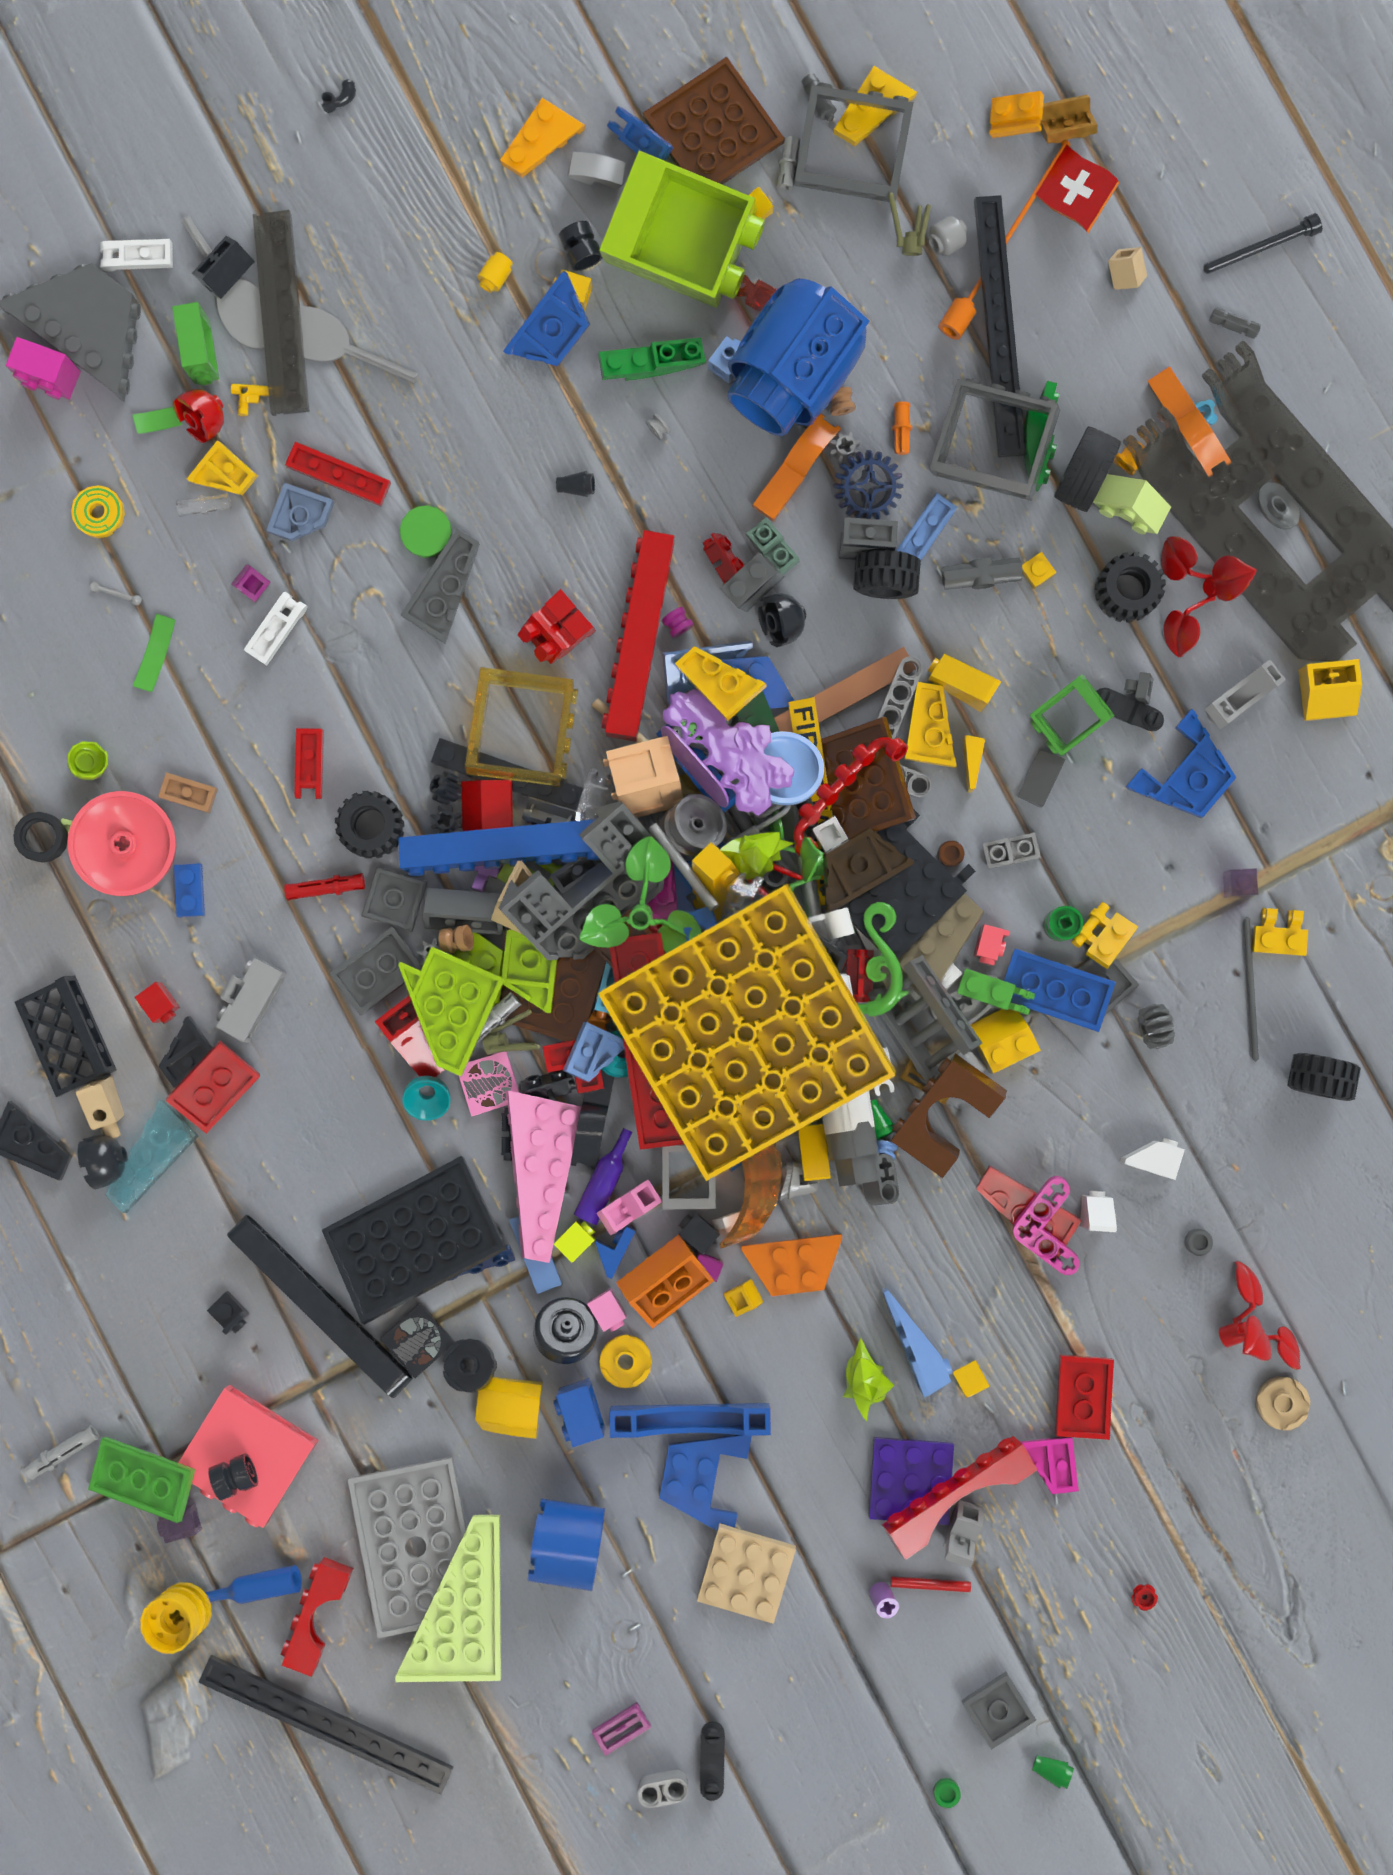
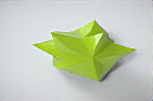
M768 832L749 836L744 835L743 837L733 839L723 846L720 851L729 857L745 879L760 880L765 873L773 870V861L781 860L780 850L795 843L780 840V832Z
M860 1338L855 1354L847 1363V1388L843 1397L855 1400L858 1410L867 1422L870 1406L883 1401L887 1392L895 1385L884 1374L883 1366L874 1363L862 1338Z

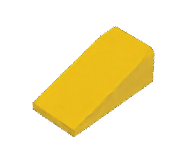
M965 735L962 740L967 792L971 793L976 788L985 740L984 738Z
M818 1124L802 1127L798 1130V1142L804 1181L831 1179L824 1125Z

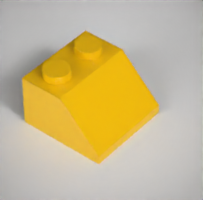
M1001 1009L970 1024L982 1042L977 1047V1050L989 1074H994L1041 1051L1030 1027L1019 1012Z

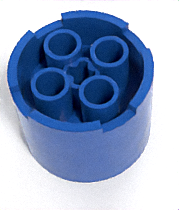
M542 1498L540 1507L541 1511L544 1512L537 1515L530 1555L531 1566L535 1567L534 1570L529 1569L528 1581L593 1591L605 1508Z

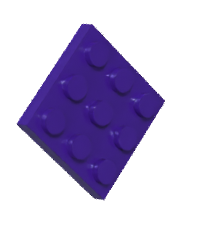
M874 1437L869 1519L887 1520L892 1514L907 1508L914 1499L923 1497L931 1492L932 1488L938 1483L950 1479L953 1471L954 1443ZM950 1508L937 1524L949 1525Z

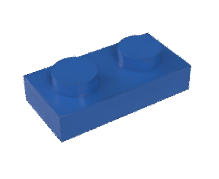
M202 864L174 865L177 917L205 916Z

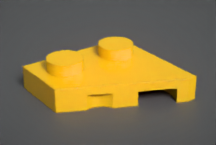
M217 440L186 479L195 484L243 496L257 479L258 475L224 444Z

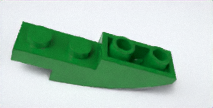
M701 337L651 342L650 346L599 351L598 353L602 380L625 378V381L639 380L680 372L706 363Z
M1047 381L1041 395L1055 400L1056 404L1059 398V393L1055 392L1057 383ZM1027 410L1024 423L1026 449L1024 461L1028 478L1048 415ZM1052 435L1035 491H1039L1042 484L1046 485L1051 470L1047 469L1048 460H1053L1057 447L1056 444H1053L1055 435Z

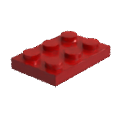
M219 1041L166 1097V1102L207 1134L258 1080L260 1073L223 1042Z
M1059 1354L1056 1436L1110 1440L1113 1358Z

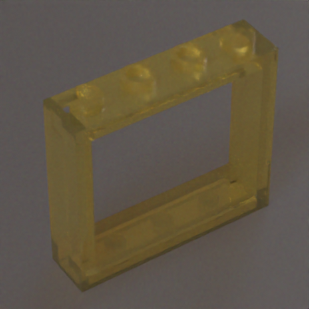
M480 667L465 763L466 774L560 786L561 778L566 779L568 763H563L564 753L569 754L571 738H567L568 729H573L575 714L570 713L571 704H576L578 689H574V679ZM491 684L564 694L553 773L479 763Z

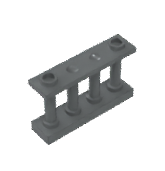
M922 955L903 966L907 975L903 978L902 987L904 991L914 983L922 997L902 1012L895 1005L890 1011L881 1016L914 1063L917 1072L925 1081H928L940 1073L937 1070V1065L946 1057H949L957 1050H960L962 1055H965L981 1045L982 1042ZM882 985L870 991L867 995L871 1001H874L878 994H881L882 998L888 990ZM929 1005L937 1019L916 1034L908 1020ZM942 1028H945L952 1041L931 1056L923 1042Z

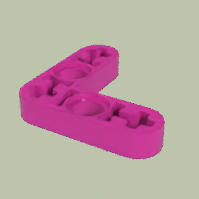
M1053 1176L1045 1182L1016 1219L1012 1230L1014 1237L1021 1244L1060 1273L1072 1275L1080 1267L1077 1254L1044 1229L1045 1225L1070 1193L1068 1182L1061 1176ZM1062 1183L1063 1193H1055L1052 1199L1056 1203L1052 1205L1043 1195L1046 1193L1049 1197L1053 1193L1051 1185ZM1037 1203H1045L1049 1207L1048 1213L1045 1216H1037L1033 1212L1034 1206ZM1030 1214L1039 1224L1036 1226L1033 1222L1029 1227L1031 1234L1025 1233L1021 1236L1018 1227L1020 1225L1023 1227L1027 1226L1030 1219L1026 1216ZM1044 1239L1051 1240L1054 1244L1053 1249L1048 1253H1043L1038 1248L1039 1243ZM1059 1248H1062L1059 1251L1061 1256L1066 1259L1070 1256L1072 1257V1267L1067 1265L1063 1268V1262L1057 1256L1054 1261L1051 1260L1057 1254Z

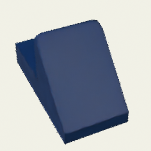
M629 1225L626 1226L625 1230L620 1229L613 1240V1243L617 1244L616 1248L598 1239L595 1240L606 1276L610 1279L613 1278L636 1232V1229Z

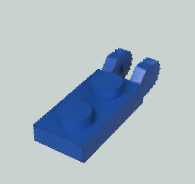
M618 106L615 112L627 122L625 128L623 129L617 122L611 120L608 122L607 127L618 135V139L638 154V151H642L666 161L674 147L637 117Z

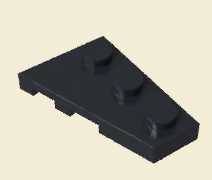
M8 1101L0 1119V1156L58 1181L62 1180L72 1155L12 1101Z

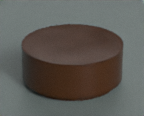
M947 841L938 849V859L946 867H955L964 859V848L957 841Z

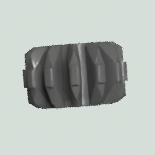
M1163 1004L1148 1005L1140 1009L1138 1013V1027L1149 1049H1159L1173 1044L1175 1032L1169 1010Z

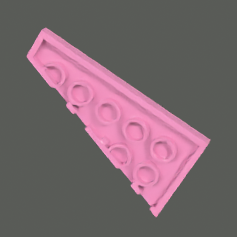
M505 1090L509 1108L508 1123L511 1129L512 1141L510 1144L514 1183H516L517 1190L516 1205L519 1210L520 1225L518 1226L521 1256L526 1259L550 1263L581 1107Z

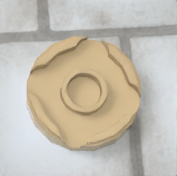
M1277 1376L1267 1380L1260 1387L1256 1396V1409L1260 1418L1267 1425L1278 1430L1289 1431L1299 1427L1308 1417L1310 1397L1300 1382L1289 1377Z

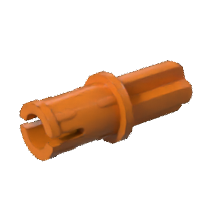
M901 401L894 404V425L892 426V431H894V452L898 455H906L910 452V431L912 430V425H910V403Z

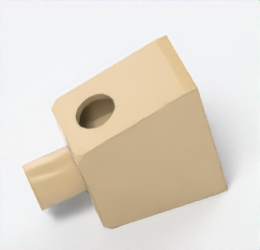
M112 1075L89 1082L78 1089L75 1093L92 1130L102 1128L103 1134L113 1139L119 1137L121 1133L117 1121L124 1116V1111Z

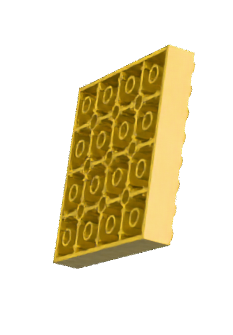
M788 884L598 993L706 1181L889 1080L896 1074V1070Z

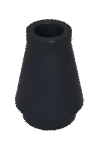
M583 471L564 477H557L556 490L558 493L588 497L589 494L595 493L594 474Z

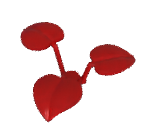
M1171 536L1165 540L1161 555V567L1164 574L1174 581L1184 579L1187 573L1190 576L1204 579L1203 591L1208 595L1207 598L1187 608L1184 613L1179 610L1171 611L1165 619L1163 633L1167 646L1177 657H1183L1184 654L1194 648L1200 637L1199 623L1195 617L1189 616V614L1204 604L1215 601L1216 597L1222 601L1236 599L1248 587L1257 570L1234 556H1223L1214 564L1212 576L1211 574L1194 572L1190 568L1197 563L1198 558L1195 548L1187 540L1178 536Z
M1239 1261L1234 1262L1236 1264L1237 1287L1242 1298L1249 1303V1307L1239 1316L1232 1318L1233 1323L1219 1328V1337L1222 1344L1229 1348L1243 1343L1242 1354L1267 1361L1271 1358L1272 1354L1270 1340H1274L1278 1343L1277 1350L1282 1360L1289 1367L1300 1370L1299 1346L1295 1336L1288 1328L1279 1327L1277 1331L1278 1336L1266 1335L1256 1316H1249L1246 1322L1241 1321L1255 1309V1305L1260 1306L1263 1304V1291L1255 1273L1245 1264Z

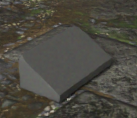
M1039 750L1018 797L1042 808L1066 759Z

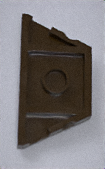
M866 829L824 853L825 909L827 913L836 910L913 865V860L903 856L889 842L883 841L880 835L872 829Z

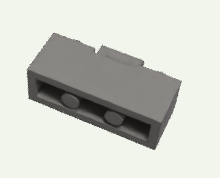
M254 958L253 962L249 961L242 972L245 975L243 980L232 975L220 996V999L226 1001L229 1005L227 1008L223 1007L217 1016L219 1023L216 1028L246 1043L250 1042L287 976L285 972L258 958ZM238 986H242L236 999H233L232 997Z

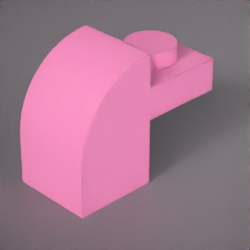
M646 1180L597 1212V1215L609 1234L612 1235L663 1201L650 1181Z

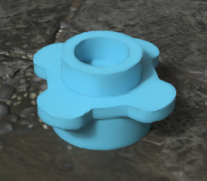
M1208 399L1194 403L1201 413L1206 412V415L1203 417L1207 423L1213 425L1217 422L1218 417L1214 414L1215 402Z

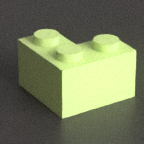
M1107 474L1093 501L1102 515L1108 518H1113V516L1121 517L1132 525L1131 528L1135 532L1143 535L1146 532L1158 534L1171 509V506L1146 480Z

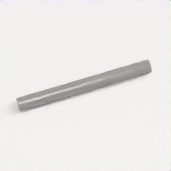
M653 824L649 828L650 833L666 850L670 859L710 911L715 910L719 906L717 901L658 824Z

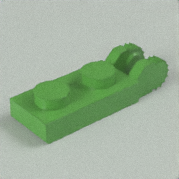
M966 968L957 991L959 995L1025 1015L1029 1014L1030 1009L1023 1005L1010 1003L1013 993L1025 999L1034 1000L1035 993L1017 988L1014 984Z

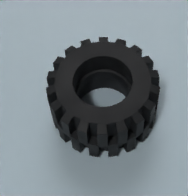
M870 550L860 553L855 559L853 589L862 595L873 598L904 599L912 597L919 592L921 560L912 554L895 550Z
M1125 552L1120 557L1118 555L1114 557L1097 577L1098 581L1095 584V590L1098 591L1095 598L1096 601H1101L1100 609L1103 610L1105 608L1108 611L1106 613L1108 617L1114 615L1116 616L1115 621L1121 622L1123 619H1126V623L1133 622L1135 619L1139 621L1146 615H1149L1161 602L1160 599L1165 593L1163 587L1166 585V580L1161 579L1164 574L1163 570L1156 569L1158 563L1155 560L1152 563L1148 561L1150 556L1144 554L1143 557H1139V552H1133L1131 555ZM1122 575H1131L1137 578L1143 587L1142 598L1130 600L1123 597L1117 588V578Z
M367 790L362 791V794L356 792L352 794L351 799L346 798L343 801L344 806L338 808L339 816L338 818L335 817V824H337L335 831L340 837L339 841L346 849L360 857L362 856L367 859L376 857L378 859L383 857V854L393 852L391 849L394 846L398 847V837H403L404 832L402 828L405 827V824L402 820L403 815L392 800L379 792H369ZM366 811H378L384 818L382 832L374 839H362L356 832L358 818Z
M1308 1053L1293 1054L1287 1086L1292 1090L1311 1095L1351 1101L1355 1100L1361 1068L1354 1063Z

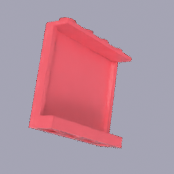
M228 1385L223 1389L178 1463L196 1469L192 1484L200 1488L202 1495L210 1499L216 1498L219 1500L210 1484L209 1468L222 1462L229 1464L230 1460L234 1457L247 1453L255 1466L258 1485L247 1491H240L238 1489L236 1495L221 1502L223 1503L222 1506L229 1512H238L246 1517L245 1521L248 1524L264 1528L319 1440L235 1387Z

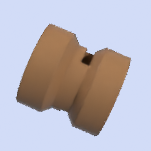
M468 925L458 926L454 930L452 928H444L439 932V945L443 952L453 954L457 950L465 952L473 949V932Z

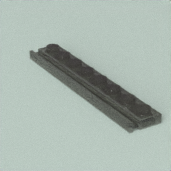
M290 210L266 212L264 215L253 214L270 413L272 416H276V414L282 413L285 415L310 412L292 214Z

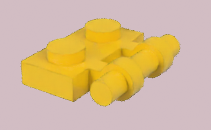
M1101 902L1097 908L1092 909L1088 915L1089 919L1084 924L1081 932L1071 942L1078 948L1084 942L1091 947L1087 950L1086 955L1108 969L1137 931L1138 926L1117 912L1110 920L1105 916L1110 907L1106 903ZM1097 924L1103 928L1098 937L1092 933Z

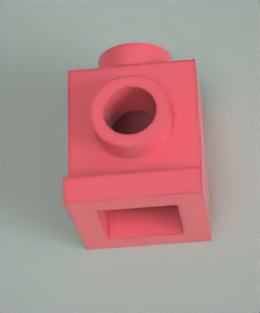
M985 924L981 926L974 956L980 958V963L994 966L998 956H1003L1006 942L1002 940L1003 937L1009 936L1010 931Z

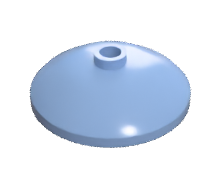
M792 732L771 733V743L764 749V754L781 757L794 769V776L792 777L790 787L781 789L769 788L771 803L778 805L801 803L814 795L821 785L824 775L822 756L811 741L799 734Z

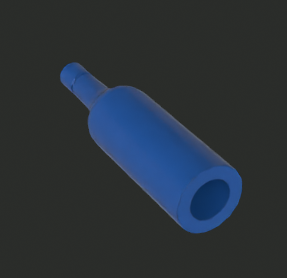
M296 1565L239 1576L229 1586L205 1593L210 1602L230 1599L236 1603L245 1604L298 1593L302 1587V1577L299 1568Z

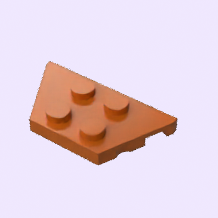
M842 1234L742 1245L741 1250L771 1296L821 1291L825 1289L842 1241Z

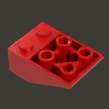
M410 995L374 1021L419 1077H437L445 1071V1069L438 1067L435 1063Z

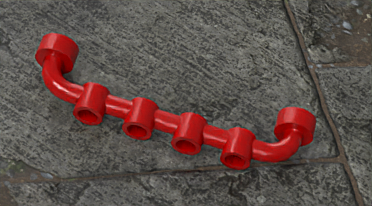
M880 737L872 741L867 747L864 744L858 745L852 752V756L855 758L854 762L849 767L846 764H841L836 768L834 775L838 779L833 785L830 786L827 783L821 785L816 792L820 799L813 806L810 803H806L800 808L798 813L802 818L795 826L793 833L794 842L796 843L795 852L799 857L804 832L808 826L815 824L821 817L820 813L827 806L837 801L840 791L855 781L856 774L863 766H868L874 760V754L880 748H886L885 754L892 761L902 759L908 751V745L902 739ZM809 837L815 845V847L818 849L817 843L811 837Z

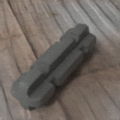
M1215 308L1210 316L1211 323L1216 325L1221 323L1223 324L1222 327L1239 334L1244 332L1245 336L1252 339L1256 338L1260 331V324L1253 321L1249 323L1248 319L1230 312L1226 314L1225 310Z

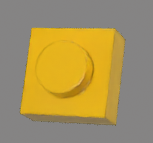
M1042 551L1022 565V573L1033 589L1056 574L1055 569Z

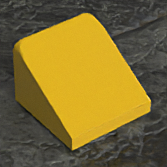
M758 186L749 196L754 197L756 200L757 212L755 216L766 219L773 213V204Z
M752 1279L723 1293L735 1317L751 1311L763 1303V1299Z
M976 1360L953 1371V1375L966 1398L990 1386Z

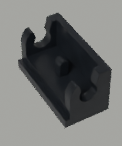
M225 236L192 274L211 293L213 292L218 298L222 299L255 261L237 241Z

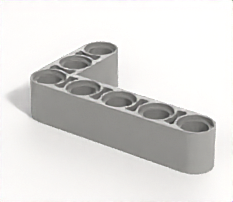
M913 656L904 658L899 664L877 719L883 717L886 711H893L897 715V722L889 725L893 739L896 737L923 669L921 661ZM909 662L915 664L917 673L914 676L906 675L903 671L904 664ZM896 687L905 688L907 698L901 701L895 699L893 690ZM901 765L909 796L921 798L927 795L931 790L930 779L922 773ZM914 779H922L925 782L926 788L924 792L916 793L913 791L912 782Z

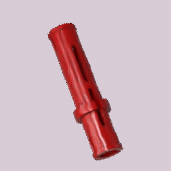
M363 873L349 876H340L338 874L333 875V878L285 884L284 891L287 901L326 894L342 895L343 892L364 890L365 878Z

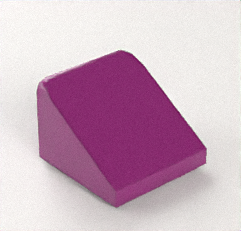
M246 564L231 585L253 602H256L271 582Z
M698 1253L697 1259L713 1280L717 1282L723 1267V1261L705 1253L703 1255Z

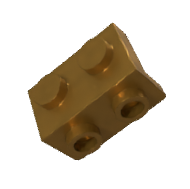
M1088 94L1043 103V115L1040 126L1042 127L1041 133L1047 144L1060 143L1063 140L1085 138L1088 135L1097 134V122L1090 111V97Z

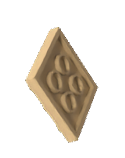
M719 1523L697 1601L774 1624L796 1546Z

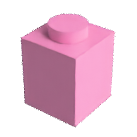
M612 1288L588 1301L587 1305L603 1332L607 1329L613 1332L625 1324L623 1320L627 1317V1313Z

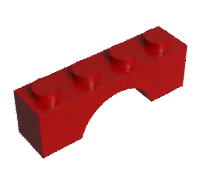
M326 1557L319 1564H314L309 1579L313 1580L310 1590H304L299 1603L303 1605V1609L300 1615H295L290 1630L294 1631L291 1641H285L280 1654L284 1656L281 1666L312 1677L325 1647V1643L319 1638L314 1628L316 1608L325 1602L342 1598L354 1568Z

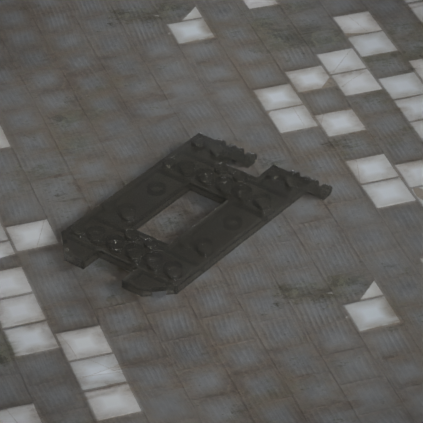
M1241 341L1235 346V350L1243 358L1244 365L1241 366L1235 355L1228 352L1223 356L1224 360L1219 359L1215 365L1217 370L1224 375L1225 381L1221 382L1212 369H1207L1202 374V378L1212 391L1221 416L1240 436L1238 440L1225 450L1232 463L1226 465L1224 461L1211 469L1213 475L1208 477L1197 458L1187 448L1175 417L1166 407H1162L1156 412L1157 418L1166 427L1164 432H1162L1153 419L1149 418L1145 421V426L1140 425L1137 428V434L1145 441L1146 447L1142 449V446L1133 435L1127 436L1123 443L1131 452L1142 479L1146 480L1171 506L1169 511L1215 563L1223 556H1234L1257 570L1242 595L1298 659L1337 661L1357 644L1341 625L1344 620L1376 593L1393 612V528L1265 383L1255 352L1245 341ZM1274 476L1342 553L1341 556L1307 584L1304 583L1239 508L1243 502Z

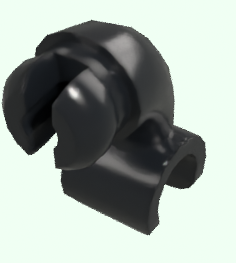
M350 79L344 80L341 83L342 89L338 97H334L331 92H324L322 94L323 101H331L329 104H323V110L326 113H332L337 107H343L354 99L356 94L354 81Z

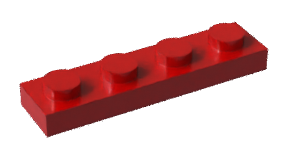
M294 442L285 466L291 470L378 506H382L391 485L388 479L298 442Z

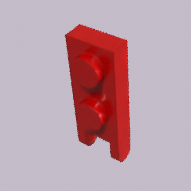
M296 728L295 799H301L302 789H315L316 799H322L323 729Z

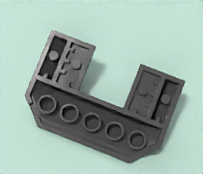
M622 801L592 808L599 817L583 830L579 836L601 859V862L565 894L561 896L538 870L519 887L510 880L499 909L547 960H558L559 957L584 959L595 949L592 945L580 940L585 920L594 907L601 904L613 905L620 910L622 916L640 902L643 880L634 881L629 878L626 872V859L638 841L651 835ZM664 879L660 882L648 880L645 904L663 890Z

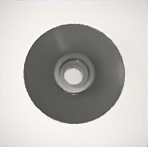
M1268 482L1260 487L1257 500L1264 517L1272 525L1280 529L1288 530L1296 526L1300 519V509L1292 493L1281 484L1275 482Z

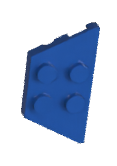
M566 271L560 274L503 350L504 353L559 366L583 335L590 323Z
M768 655L720 659L723 663L742 670L750 677L765 682L767 687L763 689V693L770 708L789 707L788 702L795 701Z

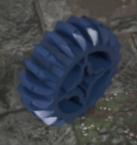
M866 450L864 458L863 454L858 451L856 452L857 461L848 456L847 461L850 465L846 466L842 463L839 465L844 470L843 475L835 473V477L841 479V483H834L833 488L841 489V492L834 494V497L836 499L843 498L838 506L840 508L848 506L845 512L848 516L852 515L855 511L854 518H861L864 515V519H871L872 513L875 520H880L879 511L886 516L889 515L887 506L897 507V504L892 499L894 497L901 499L902 497L901 494L895 492L896 488H903V484L896 483V480L900 479L902 474H893L898 465L895 463L889 465L891 457L886 456L882 459V452L877 451L873 457L872 451ZM873 464L883 470L887 482L877 481L875 471H873ZM865 465L860 479L849 482L852 474L858 468ZM870 478L869 482L879 486H873V488H869L868 492L866 493L867 490L859 487L858 485L867 484L868 479ZM849 490L861 493L864 507H859L854 503ZM886 490L882 500L872 506L876 493Z

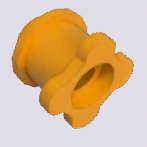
M1136 440L1125 442V448L1121 453H1117L1113 461L1114 464L1121 467L1129 475H1134L1139 462L1147 457L1145 453L1146 448Z

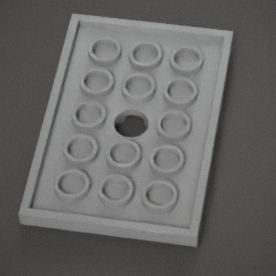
M453 1456L358 1475L347 1479L378 1639L419 1629L466 1532L467 1526ZM418 1536L425 1541L426 1550L421 1556H413L407 1552L406 1541L410 1537Z

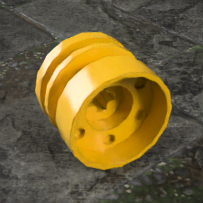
M179 1582L171 1585L143 1610L140 1618V1629L144 1640L152 1649L161 1653L174 1654L183 1650L209 1625L212 1616L209 1598L200 1587L192 1583Z

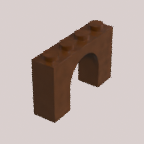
M956 1053L951 1059L946 1057L937 1069L940 1072L935 1080L930 1078L922 1088V1091L925 1092L919 1100L916 1097L907 1108L909 1114L904 1120L899 1118L892 1128L894 1134L891 1141L941 1178L946 1175L957 1161L960 1149L944 1139L932 1128L928 1118L929 1108L943 1098H958L969 1103L990 1119L1006 1098L1007 1093L1005 1088Z

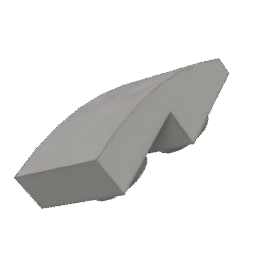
M572 152L567 177L590 186L596 181L618 190L622 185L626 162L598 154Z
M1035 832L983 843L988 869L1041 858Z

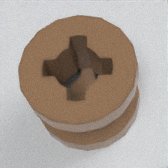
M841 387L830 401V413L832 416H842L856 410L855 403L851 400L852 389L850 387Z

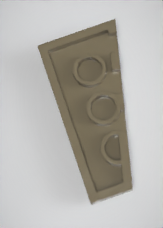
M966 894L961 896L898 959L903 978L907 975L903 966L923 955L942 983L950 966L955 962L963 945L968 941L984 915V911ZM913 983L910 987L922 997V994Z

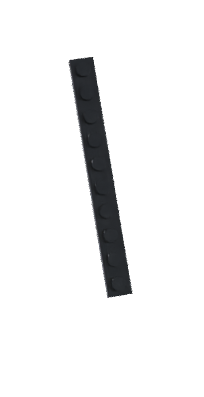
M981 196L974 199L991 384L1001 385L1006 388L1005 391L1015 393V390H1020L1002 196ZM993 401L998 458L1024 456L1026 449L1022 408Z
M213 1655L210 1656L198 1682L440 1795L454 1767Z

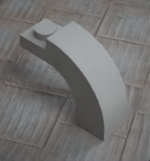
M1268 660L1205 708L1208 719L1221 730L1286 679L1274 663Z

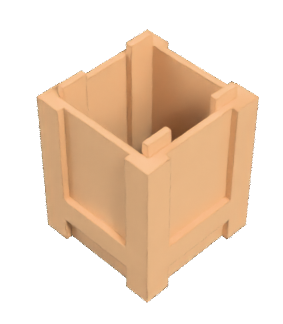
M668 736L606 751L608 758L603 760L604 767L610 766L612 774L607 775L608 781H614L616 792L611 793L613 800L618 799L619 802L622 801L637 818L669 810L683 799Z

